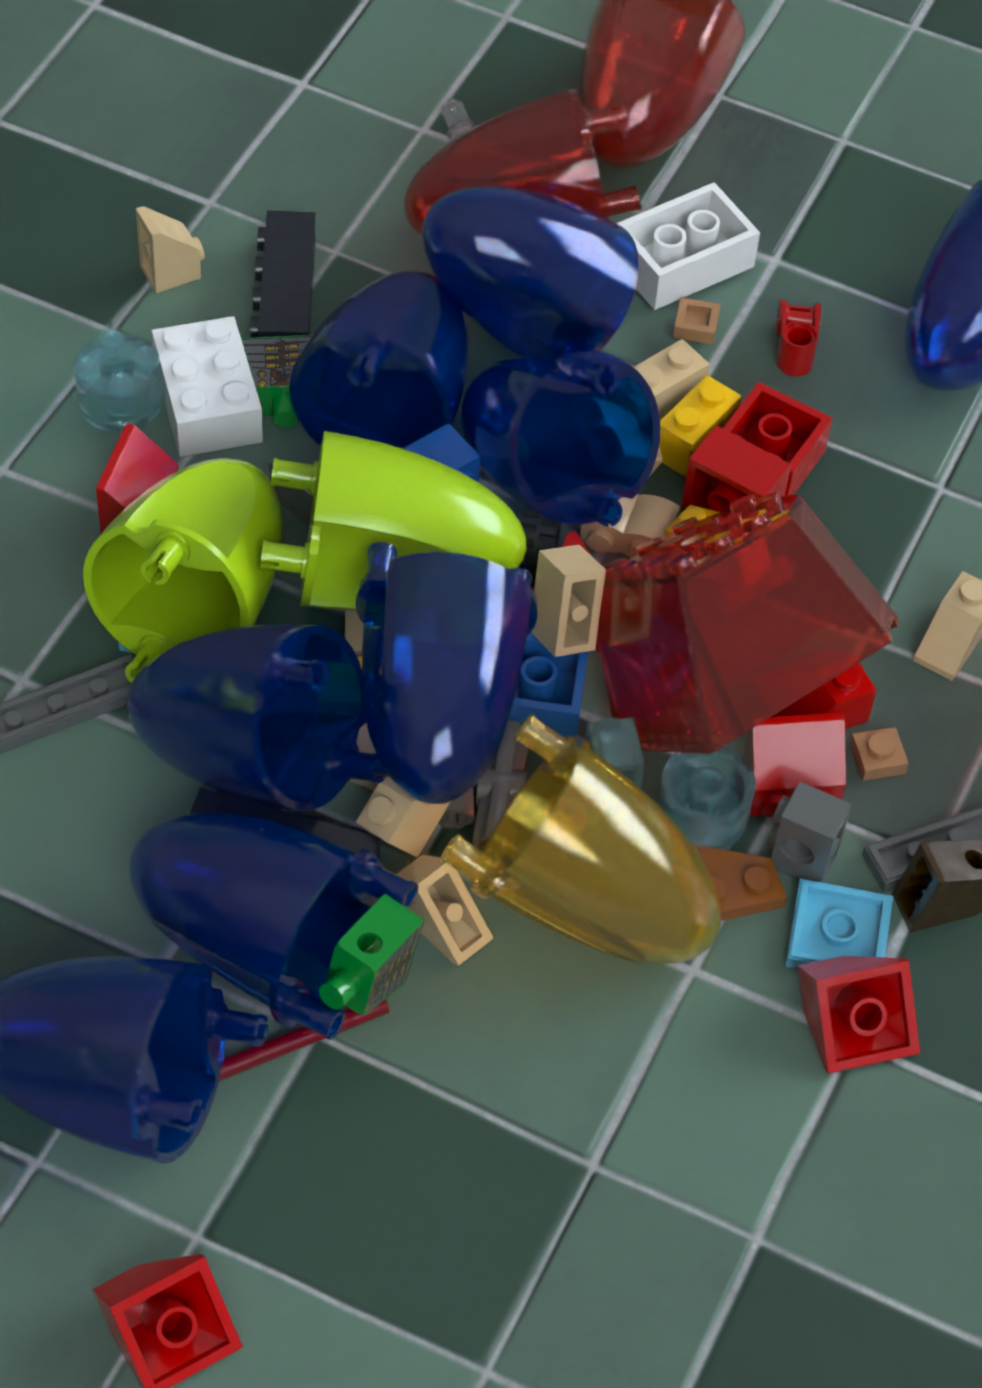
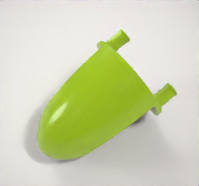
M328 431L323 432L319 461L314 460V464L274 458L270 486L309 490V495H313V503L305 545L297 546L263 540L259 569L299 573L302 579L300 606L348 611H392L452 603L494 588L509 578L524 559L526 536L514 512L496 494L481 483L436 460L382 442Z
M218 458L195 463L174 472L148 488L131 502L107 526L90 547L83 567L86 595L102 625L118 642L136 654L135 658L125 669V675L133 685L137 683L142 674H146L141 680L139 687H148L162 666L177 670L185 662H195L206 670L224 664L239 651L255 625L267 600L276 574V570L259 569L263 540L282 543L283 521L279 497L275 488L270 486L271 480L261 469L249 462L239 459Z

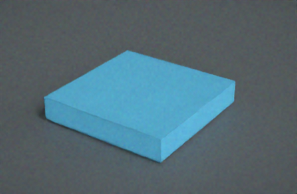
M800 878L785 966L798 969L797 965L840 956L885 957L893 896Z

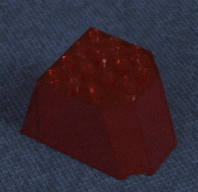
M778 491L758 499H756L754 494L747 495L731 503L729 509L701 520L692 517L674 525L671 528L674 533L673 535L664 540L658 537L641 544L636 548L638 555L628 561L625 558H620L603 566L606 572L597 637L615 738L620 750L712 754L891 643L893 638L889 629L899 625L896 613L799 494L780 496Z

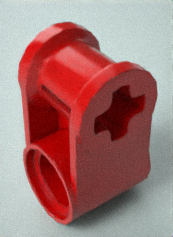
M782 299L779 301L776 321V336H778L776 362L777 367L787 375L803 376L812 370L819 337L821 303H814L810 307L790 305L786 300Z

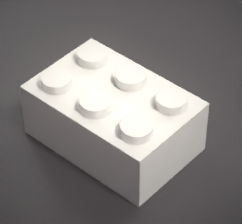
M713 182L614 224L610 259L649 305L656 310L679 300L681 297L684 298L753 268L760 232L717 184Z
M231 316L153 329L154 365L179 457L263 443L262 408L235 317Z

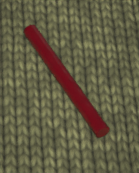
M385 999L366 1015H359L350 1008L205 1065L201 1067L204 1080L209 1086L388 1014V1003Z

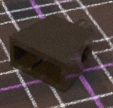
M980 839L920 843L892 892L909 932L976 916L982 911V841Z

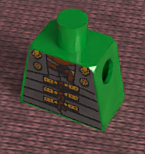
M320 334L241 338L262 408V416L273 415L275 425L280 428L294 427L299 422V414H308L315 410L321 369Z
M384 894L336 944L326 982L319 988L322 1001L334 1010H339L346 1005L357 1014L366 1015L392 995L407 981L425 920L387 894Z

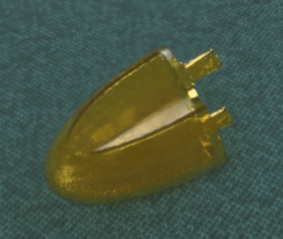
M529 715L517 730L514 740L522 743L544 758V762L536 769L511 802L492 832L483 851L474 847L458 834L449 842L440 860L471 879V891L478 897L485 899L492 896L545 927L613 957L638 963L672 964L693 959L704 953L712 946L719 933L721 908L714 881L695 846L656 802L608 761L592 751L589 741L580 735L572 737L568 735L564 738L538 720L535 715Z

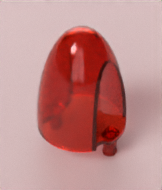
M599 0L588 31L579 78V109L587 143L601 161L616 168H634L655 160L677 144L703 116L728 78L745 42L744 22L731 0Z
M573 88L524 103L463 132L433 154L411 179L403 202L404 213L408 223L422 237L439 246L477 255L507 257L540 256L585 250L611 244L612 238L608 217L635 210L640 211L642 210L636 185L608 193L603 192L591 140H594L593 135L629 128L624 102L588 111L586 107H582L578 92Z

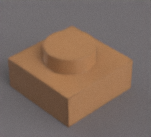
M681 297L673 338L713 345L721 304Z
M896 727L852 734L850 746L862 781L907 773L909 762Z

